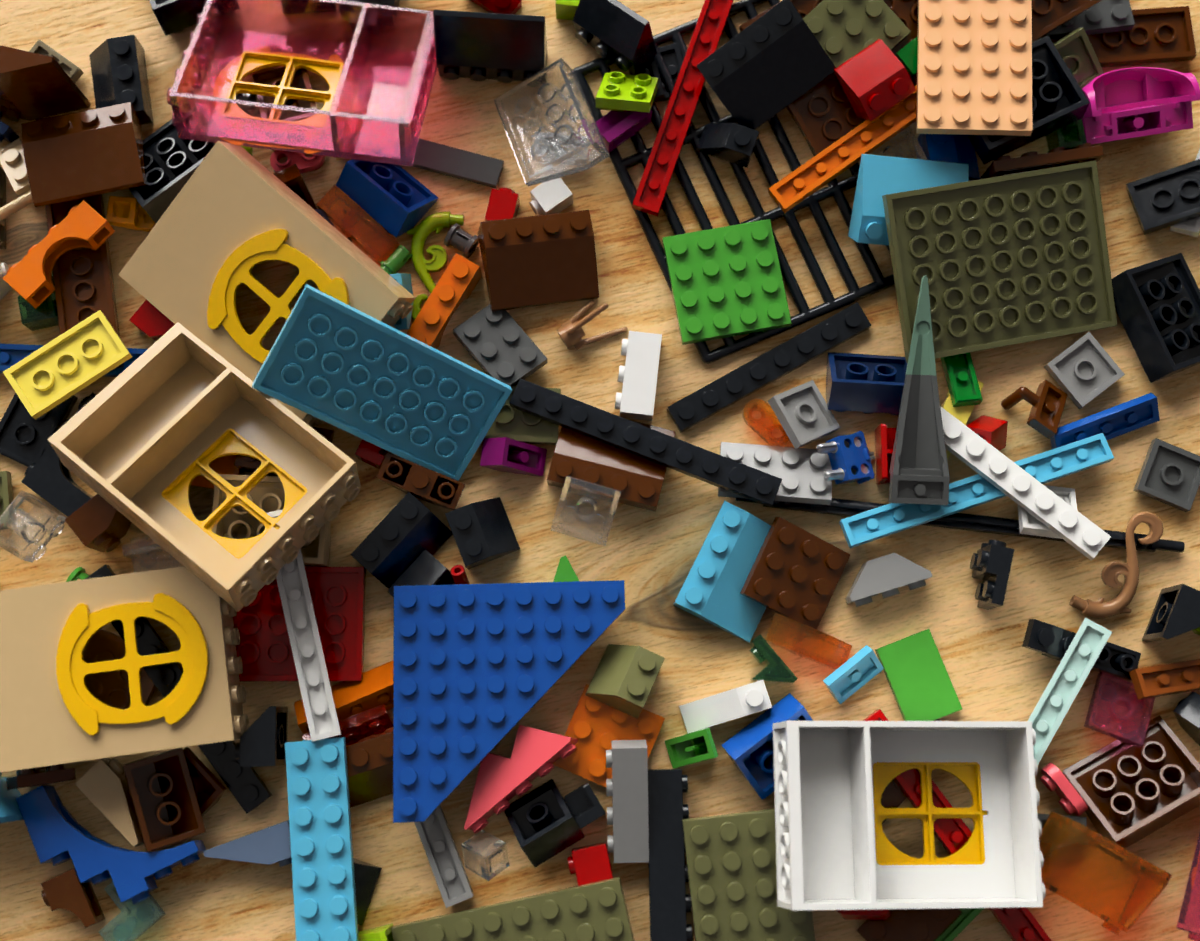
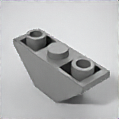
M891 553L862 564L845 600L847 604L855 602L856 607L873 602L871 597L882 594L883 598L899 594L898 588L907 585L910 590L925 586V580L933 576L931 571L896 553Z

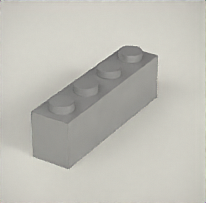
M611 740V750H606V768H612V778H606L607 796H612V807H607V825H613V835H607L608 853H613L614 863H649L646 740Z

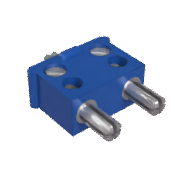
M862 431L851 435L837 436L823 444L817 445L816 449H820L817 450L819 454L828 453L832 467L831 471L824 472L823 476H827L824 478L825 481L835 480L836 485L852 482L861 484L874 479L875 475L871 461L875 459L874 452L868 450Z

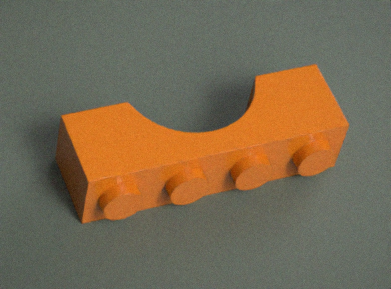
M83 200L79 205L72 207L68 215L59 224L54 225L44 239L38 244L33 245L19 263L12 265L2 279L36 309L56 290L52 281V270L57 259L65 252L74 248H89L96 251L115 230L104 217Z
M456 253L406 334L438 349L444 330L459 305L470 297L481 279L480 266Z

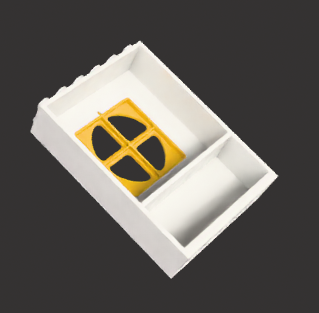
M783 721L772 724L778 907L789 910L1043 907L1046 890L1041 879V868L1044 864V858L1039 847L1042 827L1037 815L1040 795L1036 789L1035 782L1038 764L1034 758L1033 746L1036 743V733L1032 728V721ZM913 768L917 769L920 772L921 805L918 808H884L881 804V796L887 785L899 774ZM936 768L941 769L958 778L969 790L972 796V805L968 808L935 807L932 799V771ZM938 818H970L974 823V828L968 841L955 853L944 858H938L935 854L934 821ZM920 819L923 828V856L921 858H914L898 850L885 836L882 829L883 820Z

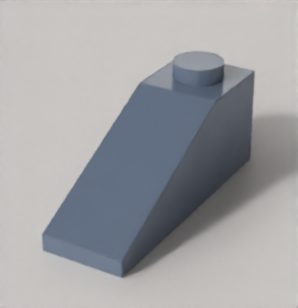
M289 820L203 851L204 857L267 865L278 862L280 867L292 863Z

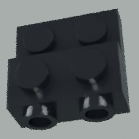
M989 540L988 543H982L981 549L972 555L970 569L973 570L972 577L983 580L982 583L978 584L975 599L979 600L977 606L979 608L990 610L1003 606L1014 549L1007 548L1005 542Z

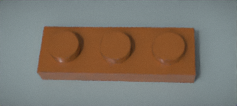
M1200 659L1139 668L1129 672L1138 700L1200 690Z

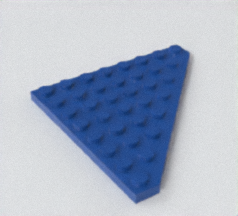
M624 580L394 586L393 823L424 822L461 784L469 773L479 765L525 714L535 706L581 655L625 611Z

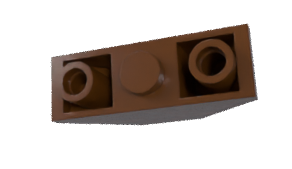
M387 452L376 477L406 494L410 492L418 499L451 510L456 509L466 485Z

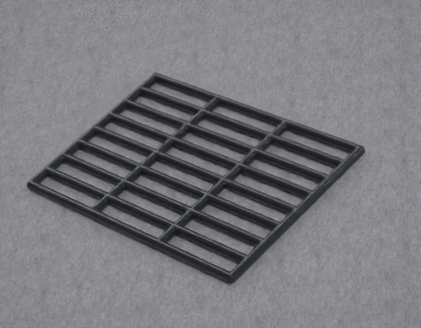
M741 0L733 3L724 27L729 40L738 35L730 16L745 11L748 20L758 15L755 6L769 1L772 7L781 1ZM698 18L653 36L657 50L655 60L658 72L670 97L675 82L658 46L671 40L673 43L678 42L684 60L688 48L682 36L694 31ZM600 57L572 70L573 78L594 123L602 118L603 115L599 108L595 107V98L585 75L599 70L603 78L605 72L610 73L611 69L609 66L615 64V61L609 57ZM704 84L699 99L709 118V124H737L731 114L720 119ZM653 101L651 107L652 123L658 133L662 117ZM776 114L768 122L793 172L801 164ZM691 121L683 146L689 143L692 144L729 226L770 219L772 222L784 217L824 301L821 305L809 308L773 232L781 274L799 314L790 317L792 324L788 327L750 333V335L735 340L733 336L722 338L725 345L712 351L709 350L706 341L694 343L705 364L712 363L895 285L893 274L887 277L883 276L869 245L854 241L874 281L859 288L819 204L820 201L833 196L849 229L852 210L843 192L856 187L860 166L858 162L849 168L852 177L838 182L837 178L827 183L828 187L816 191L786 213L780 207L764 212L743 166L729 162L754 215L753 218L740 223L709 155L696 151L705 125L696 128L693 121ZM639 132L630 137L637 152L636 154L622 159L617 147L608 153L631 205L637 190L627 169L642 163L645 169L652 147L646 148ZM758 137L753 152L771 187L779 180ZM679 156L674 171L702 230L713 229ZM666 192L662 209L674 235L685 234V230ZM809 207L849 293L834 298L794 212ZM634 209L672 293L665 252L648 214ZM886 245V247H887V249H888V251H889V253H890V247H889V245Z

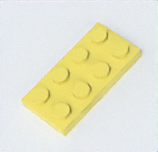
M99 310L3 371L31 417L36 420L132 358V355L104 313Z

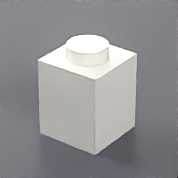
M557 173L530 191V206L536 215L560 213L573 204L572 192Z

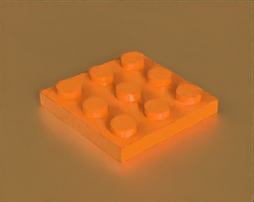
M586 684L564 735L578 739L575 745L577 749L565 759L560 757L553 765L606 787V778H612V768H606V750H611V740H646L649 758L665 718L643 709L637 719L585 695L589 688V685Z

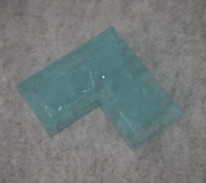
M112 881L104 890L121 912L105 925L99 933L105 941H135L166 913L151 894L150 898L133 905L132 900L121 903Z

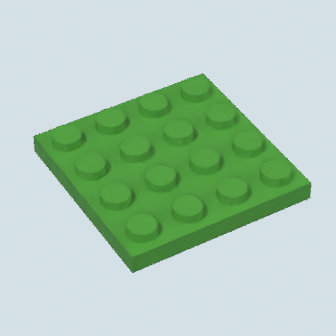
M770 219L663 237L662 242L682 345L791 326L792 322Z

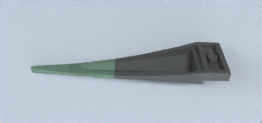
M924 275L921 280L889 470V502L948 505L950 475L937 383L928 277Z

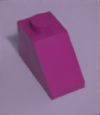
M507 437L484 438L480 466L500 472L543 477L547 449Z

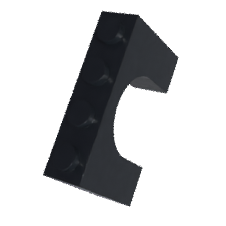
M92 392L90 396L85 397L80 402L76 413L88 404L96 394ZM48 443L44 447L43 455L40 459L27 468L25 477L21 482L68 517L93 496L73 481L69 469L63 465L51 444Z

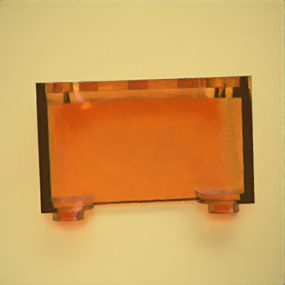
M1052 811L1039 837V847L1044 858V864L1041 868V879L1045 885V890L1047 888L1104 920L1102 926L1119 935L1121 930L1126 933L1167 887L1172 877L1171 874L1090 828Z

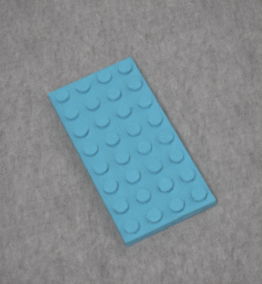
M307 284L252 383V388L399 457L457 481L461 478L512 392L511 386Z

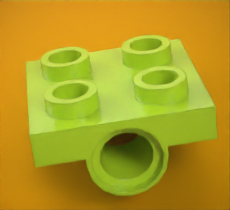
M620 71L605 72L596 95L595 107L599 108V110L619 112L627 110L650 113L658 89L659 78L651 77L648 74L627 75Z

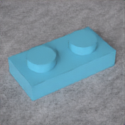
M866 645L826 677L823 682L834 699L842 704L880 673L884 667L874 651Z

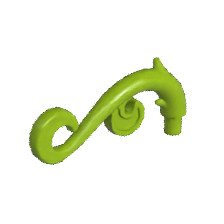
M450 211L437 212L429 215L416 227L407 231V234L413 235L411 254L413 255L412 262L414 268L430 294L436 285L429 272H438L444 269L448 256L443 247L432 245L426 251L433 258L425 260L423 255L424 243L427 237L435 230L436 234H439L443 228H450L451 225L456 223L464 226V215L451 214ZM420 294L415 298L411 316L413 320L419 314L422 302L428 299L426 294Z

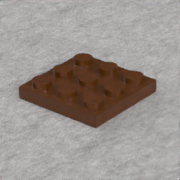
M775 517L740 594L810 630L816 631L849 560L850 554L781 517Z

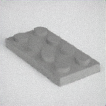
M721 442V456L782 479L774 501L831 504L832 480L825 481L824 478L827 476H823L824 472L832 470L828 453L819 454L817 452L819 449H795L794 447ZM718 487V496L745 498Z

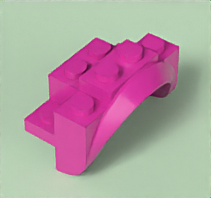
M1156 67L1124 68L1097 76L1082 88L1090 102L1083 118L1080 119L1082 144L1104 143L1193 128L1192 101L1200 100V88L1196 77L1192 73H1182Z

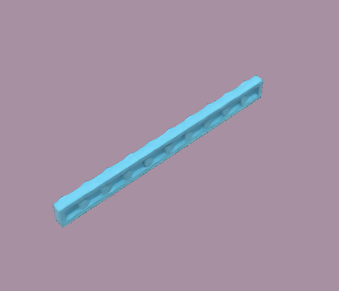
M1100 433L1014 463L1044 484L1110 462L1114 459V456L1104 434ZM977 474L949 484L948 505L889 503L841 519L839 523L849 548H853L1005 497L1006 495Z

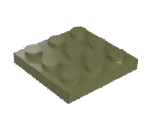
M823 0L803 18L836 68L878 39H881L892 50L911 32L883 0Z

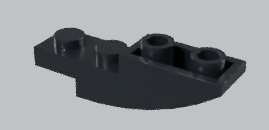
M1029 619L1022 647L1061 661L1076 633L1036 619ZM1106 642L1091 670L1131 680L1129 672L1138 668L1141 653Z

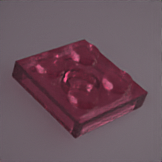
M1102 671L1098 673L1084 727L1139 748L1144 744L1155 697L1138 700L1133 683Z

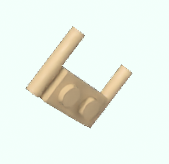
M20 138L0 149V163L15 193L19 196L0 208V221L33 203Z

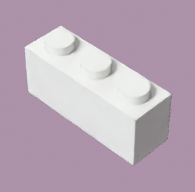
M629 331L628 339H622L621 355L626 356L625 366H619L618 382H623L622 393L616 392L615 409H620L619 417L652 421L662 334Z

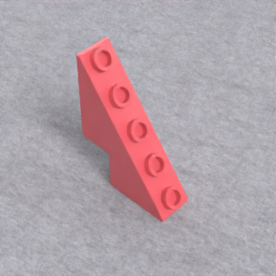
M519 725L511 758L489 753L481 761L464 829L472 830L474 834L484 829L488 825L487 819L494 813L499 815L511 805L509 801L515 795L521 796L533 786L531 782L538 776L542 778L554 769L553 763L560 757L565 759L577 749L575 745L578 739Z

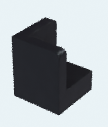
M588 782L564 797L580 829L606 814Z

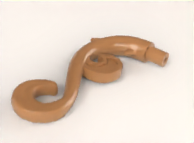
M1145 511L1133 515L1128 521L1126 528L1127 564L1120 561H1112L1105 565L1102 570L1101 579L1105 585L1111 588L1122 586L1118 576L1124 575V586L1120 593L1111 601L1104 603V598L1102 597L1092 601L1090 599L1084 600L1074 595L1069 602L1070 606L1080 610L1082 615L1094 619H1105L1132 612L1126 606L1133 599L1139 583V564L1134 531L1140 523H1145L1149 526V534L1144 538H1138V542L1144 545L1157 542L1163 535L1164 529L1163 523L1157 515Z

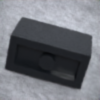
M424 550L388 589V593L394 597V586L452 585L454 581L451 572L427 550Z

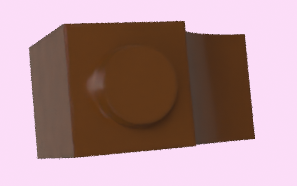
M75 868L41 883L43 888L42 898L45 904L51 907L52 911L65 909L74 913L82 921L85 928L105 920L91 882L81 883Z

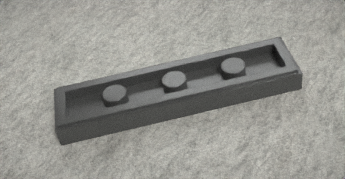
M401 133L393 155L394 162L497 189L504 166L503 160Z

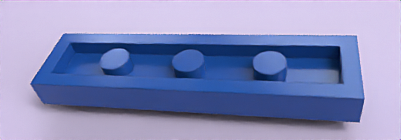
M1149 393L1061 426L1057 429V433L1050 438L1052 449L1100 433L1104 434L1106 440H1110L1160 421L1157 397Z

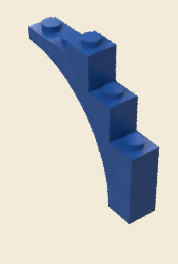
M42 785L16 798L40 863H52L53 866L72 859L81 883L92 882L93 885H97L108 880L111 876L121 903L132 901L133 905L147 900L150 898L149 892L158 888L154 877L156 880H160L172 874L171 868L181 863L185 867L200 860L198 855L206 850L203 840H193L172 849L154 852L133 851L114 846L95 837L82 827L64 807L54 786Z

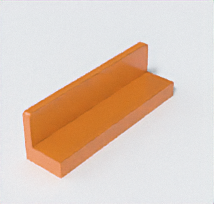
M394 660L364 672L362 681H343L331 686L340 730L393 708ZM303 699L294 703L297 724L306 740H311Z

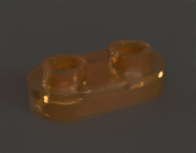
M754 399L746 404L743 410L745 423L770 446H784L790 440L767 402L761 399ZM759 411L761 418L754 419L751 413ZM772 430H780L782 436L775 438L772 435Z

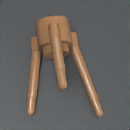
M591 300L571 319L563 323L557 332L568 349L574 346L578 350L584 345L628 331V328L622 327L582 340L581 337L585 336V333L581 327L608 308V304L604 303L577 322L595 304V301Z

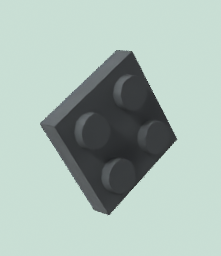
M1155 438L1151 442L1133 491L1184 512L1190 511L1200 485V456Z

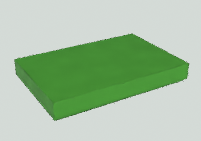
M929 629L875 649L879 661L884 667V673L904 721H934L962 709Z

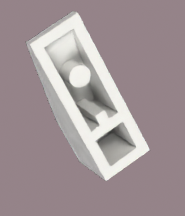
M760 680L681 705L679 708L688 734L772 708L764 680Z

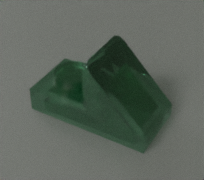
M761 635L756 636L749 642L752 646V649L749 651L760 664L763 661L767 664L750 680L793 683L798 679Z

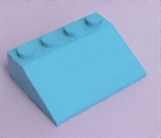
M862 154L848 236L857 243L889 245L882 196L967 182L969 178V164Z
M724 501L673 605L750 642L766 606L740 594L771 525L753 514Z

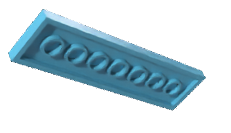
M346 737L327 738L314 742L311 740L285 742L296 941H359Z

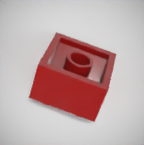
M878 39L834 69L857 117L868 121L874 120L916 91L905 66L881 39Z

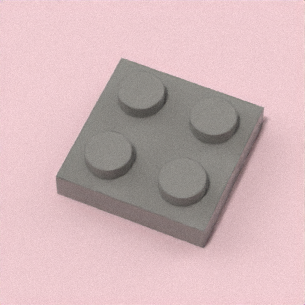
M1090 332L1044 366L1078 409L1084 407L1125 375Z
M813 380L775 395L768 400L795 449L831 434L840 428L831 410H828L827 403Z

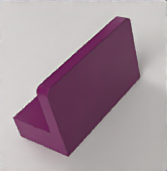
M624 110V112L610 111L590 126V130L607 152L610 153L651 123L652 110H650V113Z

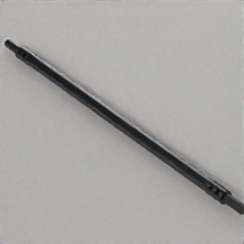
M735 498V501L758 503L746 498ZM832 498L830 505L774 501L770 508L850 517L886 504ZM955 513L922 524L924 526L1066 542L1064 539L1020 534L1019 520ZM1103 530L1111 536L1104 547L1126 549V532ZM1134 533L1136 550L1155 552L1156 550L1183 553L1185 548L1184 542L1159 539L1157 542L1149 545L1140 544L1138 538H1144L1147 535Z

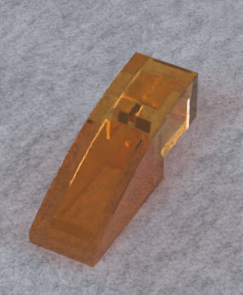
M336 185L316 204L318 209L323 210L346 236L350 237L353 242L379 263L382 260L386 261L400 245L377 221Z
M777 613L773 614L764 641L834 670L847 661L852 645Z

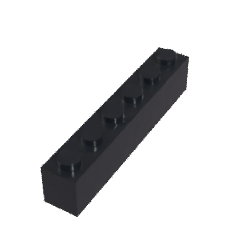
M648 769L650 941H692V924H686V912H691L690 894H685V882H689L687 864H685L684 860L685 843L682 819H689L688 804H683V793L688 792L687 775H682V769Z

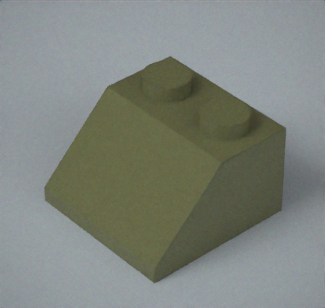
M608 644L585 695L638 719L665 658L640 646Z

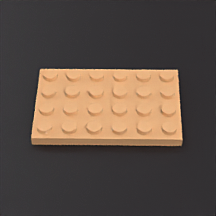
M918 0L916 134L1031 136L1033 131L1032 0Z

